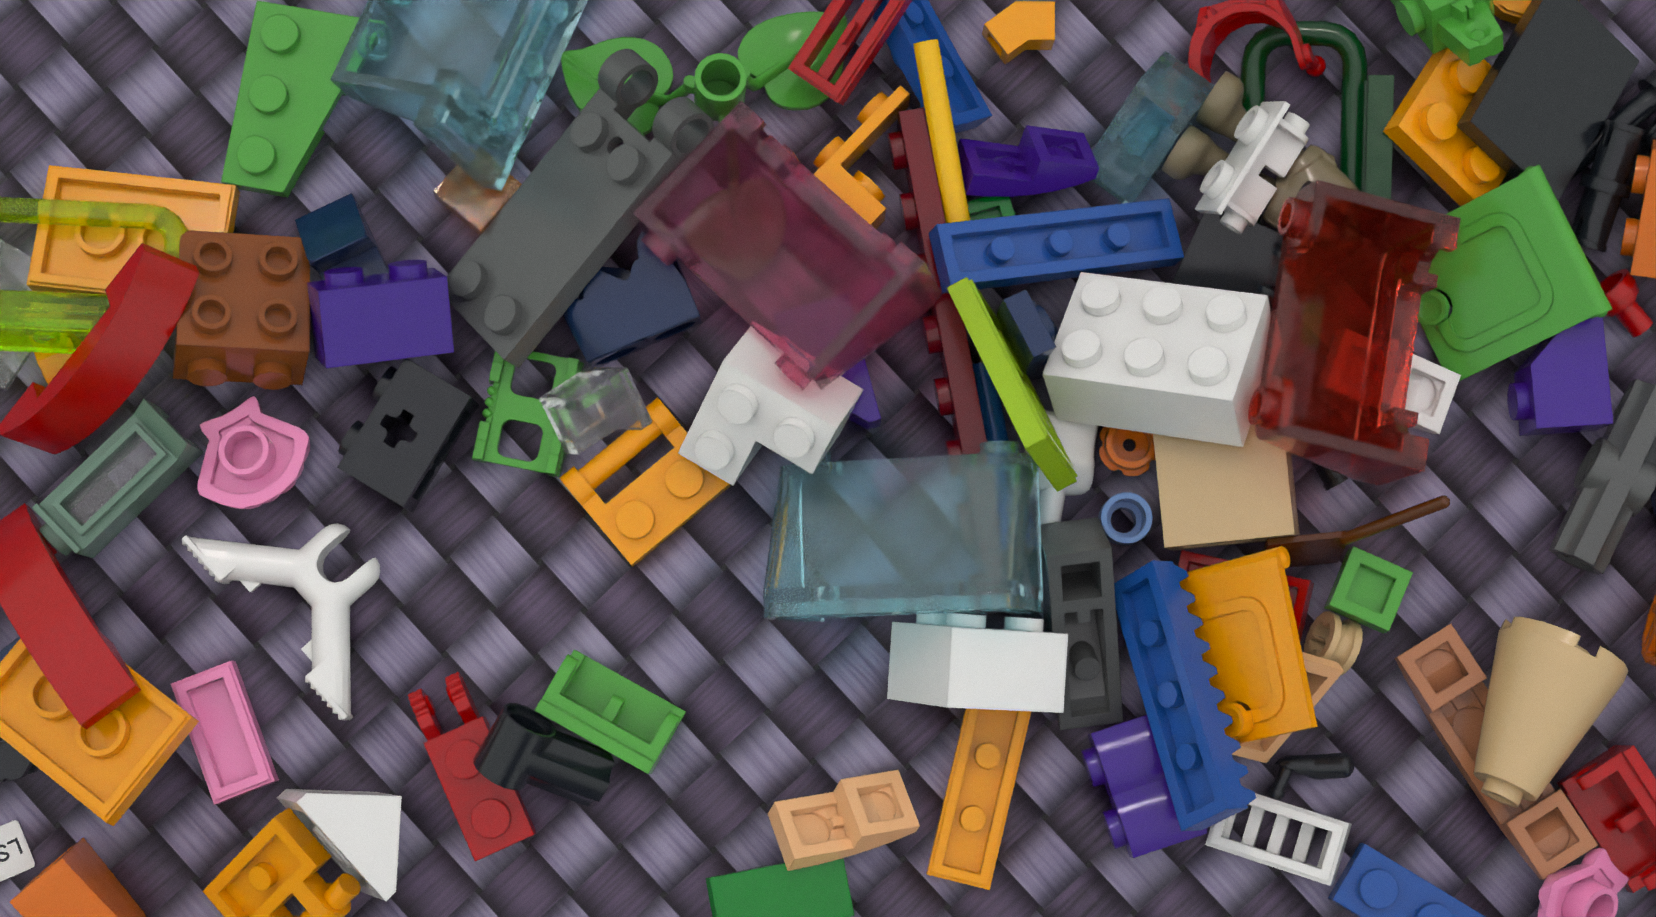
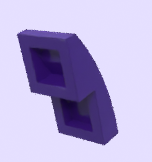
M1026 125L1018 146L962 138L959 139L957 145L966 195L1014 197L1053 192L1096 179L1100 169L1085 134L1081 132Z

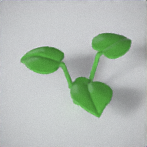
M824 12L791 13L767 19L757 24L742 39L738 49V59L724 53L707 56L697 66L695 77L691 75L686 76L683 84L669 95L666 94L673 83L671 63L663 50L650 41L635 37H619L608 39L586 48L563 52L561 63L565 84L569 95L580 112L600 88L598 74L605 60L618 50L632 49L654 67L658 74V84L654 94L645 104L636 108L627 119L641 133L646 135L652 131L653 121L659 111V106L662 107L674 98L687 97L689 94L694 95V102L699 108L709 115L713 121H718L724 187L706 186L697 190L688 199L681 217L682 236L689 251L701 263L738 284L750 283L762 275L772 264L780 249L785 230V212L778 193L769 183L754 179L735 186L732 118L737 116L744 106L746 88L755 92L764 87L768 99L775 106L792 111L808 110L817 107L829 98L788 69ZM845 15L810 68L815 72L819 71L846 29L847 18ZM843 62L830 81L834 85L842 74ZM630 75V76L627 78V80L624 82V84L631 78L632 75Z

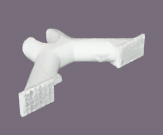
M338 523L324 527L299 550L196 538L185 535L182 538V545L187 546V551L193 552V557L198 558V563L204 564V569L209 570V575L215 577L216 582L229 584L232 580L240 581L251 593L261 584L293 587L311 606L312 639L301 650L312 661V671L305 676V683L311 684V689L316 690V695L322 696V701L327 702V707L333 708V713L338 714L339 720H351L353 715L351 714L350 606L379 579L380 564L378 560L372 558L342 582L334 583L329 581L324 574V560L329 552L350 533V529L347 526Z

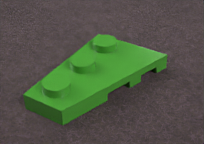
M257 0L221 179L222 184L236 185L239 190L289 197L325 133L323 128L340 97L342 95L346 96L356 78L355 71L369 46H374L384 27L380 21Z

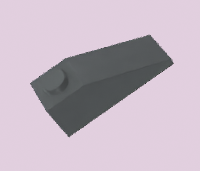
M1098 517L1035 525L1039 586L1045 631L1068 634L1064 712L1057 713L1058 726L1060 730L1123 722L1112 547Z

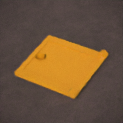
M1283 546L1188 571L1189 577L1179 582L1181 588L1194 594L1196 601L1187 606L1188 612L1201 618L1203 622L1202 626L1194 630L1195 635L1208 642L1211 648L1202 654L1203 661L1215 666L1218 674L1209 679L1210 685L1223 691L1226 697L1217 703V708L1219 711L1231 716L1233 723L1224 729L1225 734L1239 741L1240 744L1318 727L1285 569L1290 565V556L1287 549ZM1238 702L1248 705L1251 710L1246 711Z

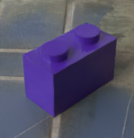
M426 260L392 262L388 264L389 273L364 275L363 268L341 267L324 271L325 280L307 282L315 358L327 369L454 353L447 276L435 268H427Z

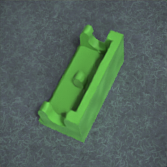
M575 649L571 655L568 654L534 710L647 774L653 773L686 714V711Z

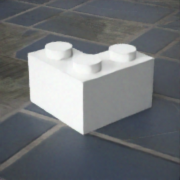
M752 324L723 360L678 454L732 486L762 445L813 474L840 435L864 389Z
M917 611L916 623L892 622L887 699L946 708L1063 713L1068 634L1043 632L1044 619L1005 617L1004 629L986 628L987 615Z

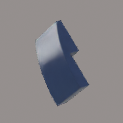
M1027 290L1003 299L997 312V318L1027 376L1038 380L1043 377L1042 374L1049 355L1056 348L1054 342L1058 329L1045 309L1040 305H1036L1035 301H1032Z

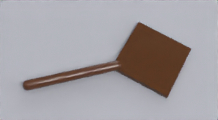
M1442 495L1351 530L1268 538L1262 551L1279 546L1285 547L1290 556L1288 568L1338 563L1346 545L1443 510L1450 505V499Z

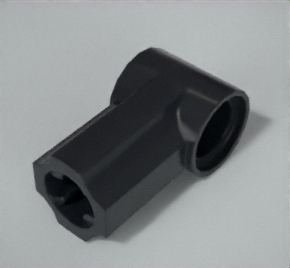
M507 703L503 706L477 751L473 764L485 778L503 788L522 790L526 784L588 807L594 801L599 802L610 784V774L614 760L612 754L608 751L557 731L547 718L533 709L518 703Z

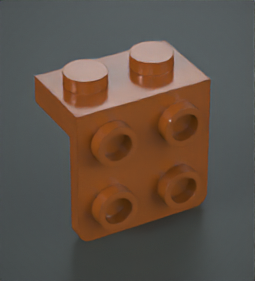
M193 230L183 233L179 241V259L196 265L199 276L183 314L177 322L173 355V379H186L199 386H217L225 381L254 383L260 388L270 390L283 389L290 385H303L310 352V301L307 282H310V264L301 238Z

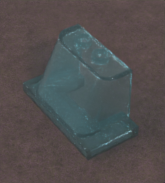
M368 0L330 80L347 96L356 101L413 121V125L481 187L502 191L558 68L562 53L565 52L588 0Z

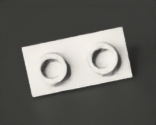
M1286 101L1262 102L1260 106L1252 107L1240 120L1235 130L1234 137L1238 141L1226 160L1218 161L1203 179L1200 192L1204 195L1195 210L1199 213L1221 215L1224 211L1225 213L1220 219V223L1237 234H1242L1246 226L1254 227L1277 190L1276 187L1259 176L1260 172L1265 167L1278 177L1284 178L1309 140L1305 133L1310 124L1291 112H1288L1283 119V116L1290 107V104Z

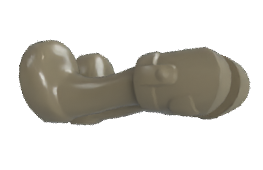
M1226 71L1209 93L1196 117V122L1236 143L1238 139L1234 137L1235 130L1240 120L1247 113L1242 104L1244 86L1241 79ZM1190 125L1174 146L1162 167V171L1177 180H1184L1192 175L1206 176L1218 161H1225L1229 153L1216 145L1207 134ZM1312 144L1305 151L1301 150L1284 178L1276 177L1274 179L1261 172L1259 174L1261 178L1277 188L1265 207L1266 210L1263 215L1265 222L1282 233L1296 232L1323 242L1336 223L1310 201L1307 202L1298 197L1302 187L1305 185L1315 191L1314 193L1318 196L1326 198L1344 208L1348 206L1358 191L1355 184L1337 167L1335 157L1319 146Z

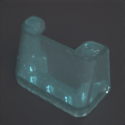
M990 441L980 443V454L831 462V453L827 452L813 474L794 463L781 466L763 590L764 619L796 623L825 621V618L846 619V617L946 613L985 614V612H1009V614L1043 613L1038 465L1028 453H1019V442Z

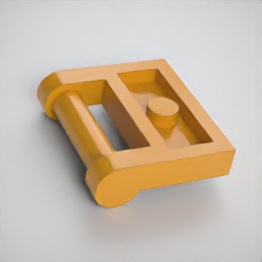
M658 397L643 408V411L646 413L645 416L582 468L577 470L573 466L559 477L632 567L730 487L729 483L678 454L687 432ZM663 434L674 448L605 504L594 490Z

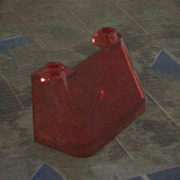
M1315 180L1302 188L1296 197L1286 199L1278 218V232L1280 235H1283L1261 382L1252 395L1248 410L1249 423L1255 425L1256 436L1259 440L1349 479L1381 486L1425 471L1429 439L1409 433L1408 428L1417 425L1419 413L1406 410L1405 406L1421 295L1437 288L1438 275L1428 273L1432 260L1439 250L1447 252L1456 250L1461 218L1320 180Z

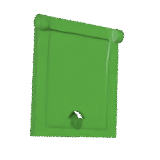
M1540 164L1527 167L1518 177L1382 247L1413 308L1414 316L1420 322L1441 366L1460 374L1459 381L1589 318H1602L1607 315L1608 311L1613 309ZM1437 290H1441L1447 293V295L1450 297L1453 305L1451 315H1449L1450 306L1448 299L1444 296V294L1440 293Z

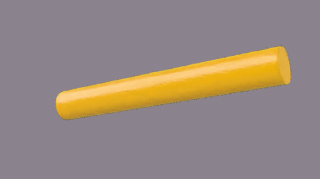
M934 39L914 43L913 47L945 223L970 221L939 41Z

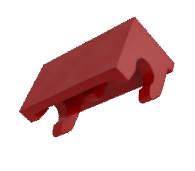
M1614 745L1557 782V785L1597 842L1598 847L1604 848L1615 867L1629 878L1625 885L1626 890L1634 893L1646 887L1650 891L1656 888V778L1634 745Z

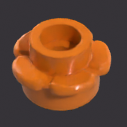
M1110 427L1102 428L1099 435L1102 441V446L1099 448V456L1108 469L1112 471L1120 470L1123 475L1128 477L1139 476L1148 471L1149 463L1155 460L1153 434ZM1125 440H1132L1135 443L1133 451H1126L1124 449L1123 443Z

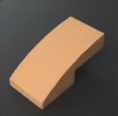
M899 770L841 779L833 792L775 801L768 812V817L787 871L856 855L915 833L920 827Z

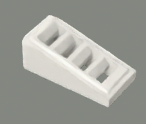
M1255 793L1256 799L1248 804L1252 808L1241 842L1229 839L1237 814L1210 827L1205 844L1207 846L1333 886L1352 824ZM1265 811L1276 813L1277 816L1267 849L1264 850L1255 847ZM1294 819L1302 822L1292 858L1280 855L1290 820ZM1319 827L1328 830L1318 865L1314 866L1305 862L1315 829Z

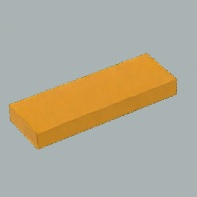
M965 709L926 871L927 875L990 890L1031 711Z

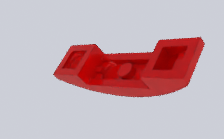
M141 243L105 289L110 307L47 387L34 382L31 383L0 423V436L56 455L80 443L98 429L130 396L160 355L192 294L199 276L197 266Z
M24 503L0 520V605L47 680L78 723L87 730L140 692L141 689L114 644L100 632L54 556L57 550L42 535L39 530L42 527L32 509Z

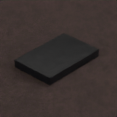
M1532 0L1503 47V51L1498 55L1456 126L1513 179L1524 172L1527 167L1540 164L1547 181L1559 201L1637 67L1639 60L1578 0Z

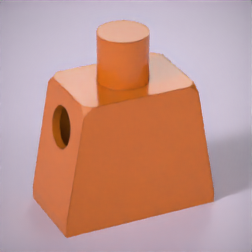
M84 837L35 876L10 901L12 906L23 917H146L143 910Z

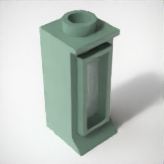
M143 398L135 413L40 504L36 503L32 507L46 522L39 529L40 532L59 552L68 556L74 551L76 554L94 558L204 453L196 443L184 438L167 421L170 416L161 407Z

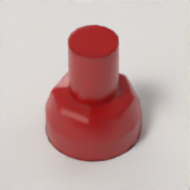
M1627 269L1616 271L1600 282L1613 308L1604 317H1613L1615 315L1633 338L1643 334L1652 326V319L1636 301L1639 288L1636 279L1630 275Z

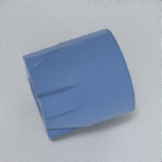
M1122 492L1112 496L1102 505L1098 515L1108 541L1121 546L1134 544L1144 538L1149 532L1153 520L1151 508L1146 500L1131 492ZM1126 510L1132 515L1134 524L1131 531L1120 533L1113 528L1111 516L1114 511Z

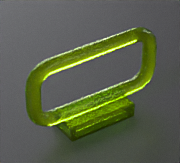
M0 197V222L155 230L164 238L163 252L179 258L180 237L188 231L178 215L166 207L153 204ZM0 289V351L73 354L110 307L107 295Z

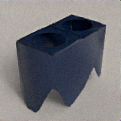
M665 226L666 234H667V237H668V239H669L670 245H671V247H672V243H671V240H670V237H669V233H668L667 228H666V226ZM641 232L637 240L638 259L634 261L631 271L625 268L602 266L579 294V299L576 298L563 314L592 370L702 323L699 311L675 253L673 255L667 249L661 250L655 241L644 232Z

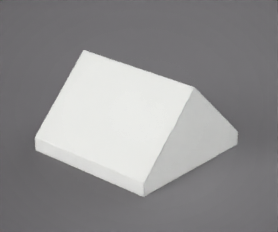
M285 789L277 797L286 809L290 808L332 856L331 859L341 870L358 880L361 892L387 901L396 892L402 796L380 792Z

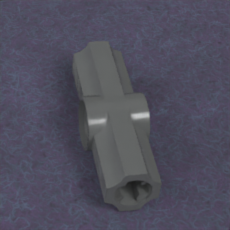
M1638 379L1631 381L1624 391V395L1613 414L1614 424L1608 426L1603 438L1600 437L1594 442L1580 464L1574 480V487L1578 490L1548 550L1555 554L1558 559L1596 575L1604 574L1631 516H1636L1643 509L1656 487V384L1646 383Z

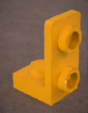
M901 85L889 97L882 91L874 96L857 116V120L862 125L846 141L842 140L839 136L835 137L825 146L813 162L818 168L813 174V188L867 239L885 221L886 207L880 203L885 198V195L861 171H857L852 176L847 170L898 119V113L908 108L910 93Z

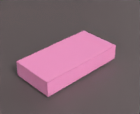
M228 661L171 683L178 705L199 721L189 733V737L214 805L279 781L236 661Z

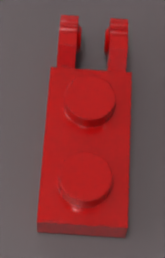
M459 672L445 677L446 691L464 725L444 733L437 719L433 702L422 688L408 694L420 729L427 739L424 746L474 861H478L535 835L536 830L518 790L506 789L491 782L474 766L473 759L491 728L486 717H480L463 677Z

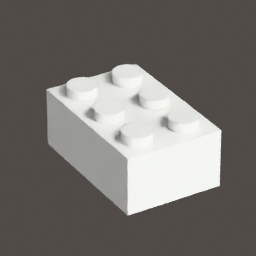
M1081 272L1054 342L1056 348L1049 355L1042 375L1057 420L1243 447L1277 345L1268 295Z

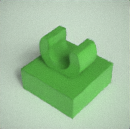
M1353 546L1347 550L1324 608L1384 634L1391 628L1413 572Z

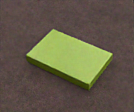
M965 277L947 287L1024 448L1057 492L1077 482L1076 477L1078 475L997 315L972 279L969 280Z

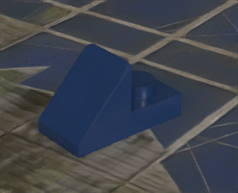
M352 193L295 220L308 262L319 273L322 280H325L324 271L341 267L363 268L364 275L389 273L382 253Z

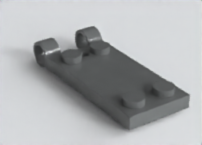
M632 49L618 50L605 60L598 74L599 90L447 276L450 304L505 361L518 368L691 157L700 153L707 146L713 135L714 124L711 117L686 97L674 98L661 107L653 121L652 131L654 138L651 141L627 120L636 108L642 106L651 98L658 84V74L655 68ZM630 75H632L631 78L624 84V82L627 80V78H628ZM623 142V145L616 148L619 143Z

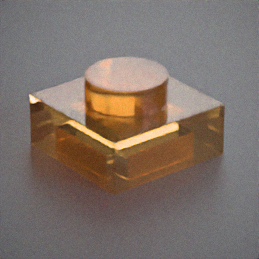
M474 146L433 190L437 201L478 235H481L522 184L477 146Z

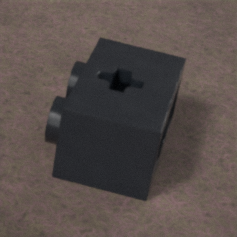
M406 358L398 369L393 366L389 367L378 381L372 394V399L377 401V404L365 423L359 420L356 421L344 436L338 453L344 457L337 468L402 507L414 512L479 404L468 394ZM411 421L410 427L417 432L416 438L411 443L405 440H400L397 443V437L391 433L392 426L396 422L407 425Z

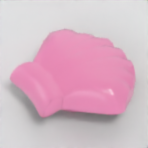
M255 396L250 397L230 412L200 424L201 431L209 441L198 478L197 490L200 496L212 502L236 509H253L274 501L281 494L289 491L300 477L304 468V462L310 452L309 436L306 431L297 426L263 414L262 408Z
M1595 848L1584 856L1581 864L1559 869L1547 876L1539 890L1538 917H1615L1618 910L1617 893L1627 884L1629 878L1615 867L1604 848Z

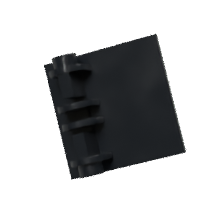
M1224 211L1221 215L1204 213L1172 283L1268 295L1277 339V345L1269 366L1272 369L1326 253L1257 222L1254 227L1246 226L1242 234H1237L1220 223V219L1225 213Z

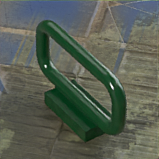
M1295 21L1304 44L1309 43L1310 46L1330 47L1337 51L1341 57L1342 88L1339 169L1358 188V191L1346 208L1338 205V226L1332 238L1325 242L1304 243L1326 253L1320 266L1324 267L1335 265L1352 253L1360 242L1364 213L1389 212L1392 188L1393 141L1383 130L1393 116L1394 75H1368L1367 81L1368 63L1365 48L1356 34L1343 25L1327 21ZM1267 25L1256 32L1244 48L1240 79L1244 86L1242 104L1247 112L1252 107L1260 106L1262 102H1265L1266 62L1269 54L1278 47L1293 46L1290 36L1281 28ZM1261 215L1257 220L1259 224H1261Z

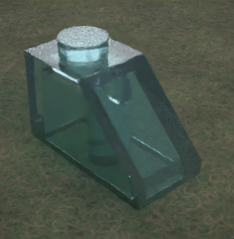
M1165 51L1139 79L1093 149V155L1100 169L1096 179L1092 181L1122 203L1135 202L1168 158L1180 137L1192 125L1204 101L1215 85Z

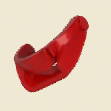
M1228 0L1200 8L1188 52L1189 71L1195 91L1198 96L1203 95L1205 98L1208 97L1213 89L1210 70L1217 47L1230 33L1245 25L1265 23L1281 28L1291 38L1300 69H1305L1306 73L1310 76L1318 77L1322 75L1326 70V62L1321 56L1313 54L1309 43L1304 44L1295 19L1283 0Z

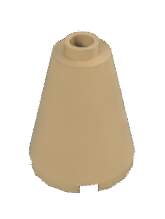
M1514 617L1512 623L1505 619L1498 632L1473 773L1476 778L1484 782L1481 792L1491 799L1511 807H1518L1522 799L1536 801L1623 685L1628 669L1622 660L1601 646L1596 657L1590 655L1587 650L1577 645L1581 636L1564 628L1525 617Z

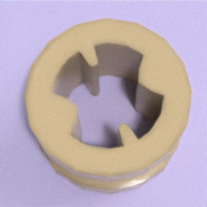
M1325 611L1311 625L1306 636L1304 652L1338 662L1344 670L1341 674L1343 675L1354 664L1360 652L1363 636L1361 625L1351 619L1341 622L1339 615L1331 611Z

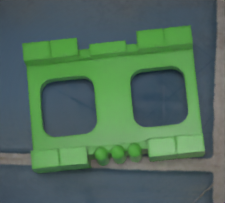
M495 351L489 375V383L493 384V386L487 389V393L491 397L485 399V405L488 408L482 411L486 422L480 421L472 460L561 477L568 440L561 437L562 431L565 432L570 410L568 402L569 400L577 401L584 363L575 358H565L533 351L528 356V360L552 364L556 369L551 395L546 399H536L513 393L512 382L516 366L505 361ZM518 421L541 427L543 435L539 454L535 460L524 461L500 455L498 448L502 429L506 422Z

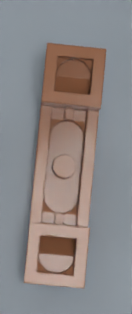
M1449 624L1395 658L1418 704L1459 771L1495 823L1540 880H1544L1549 874L1555 873L1598 846L1561 789L1555 791L1550 782L1536 801L1522 799L1518 807L1502 804L1481 792L1484 782L1476 778L1473 773L1488 689L1483 680L1487 679V677L1452 624Z

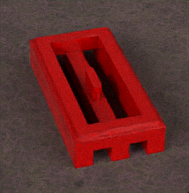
M832 0L788 69L835 102L844 105L912 0H890L835 85L830 82L883 0H864L819 71L815 72L810 68L854 1Z

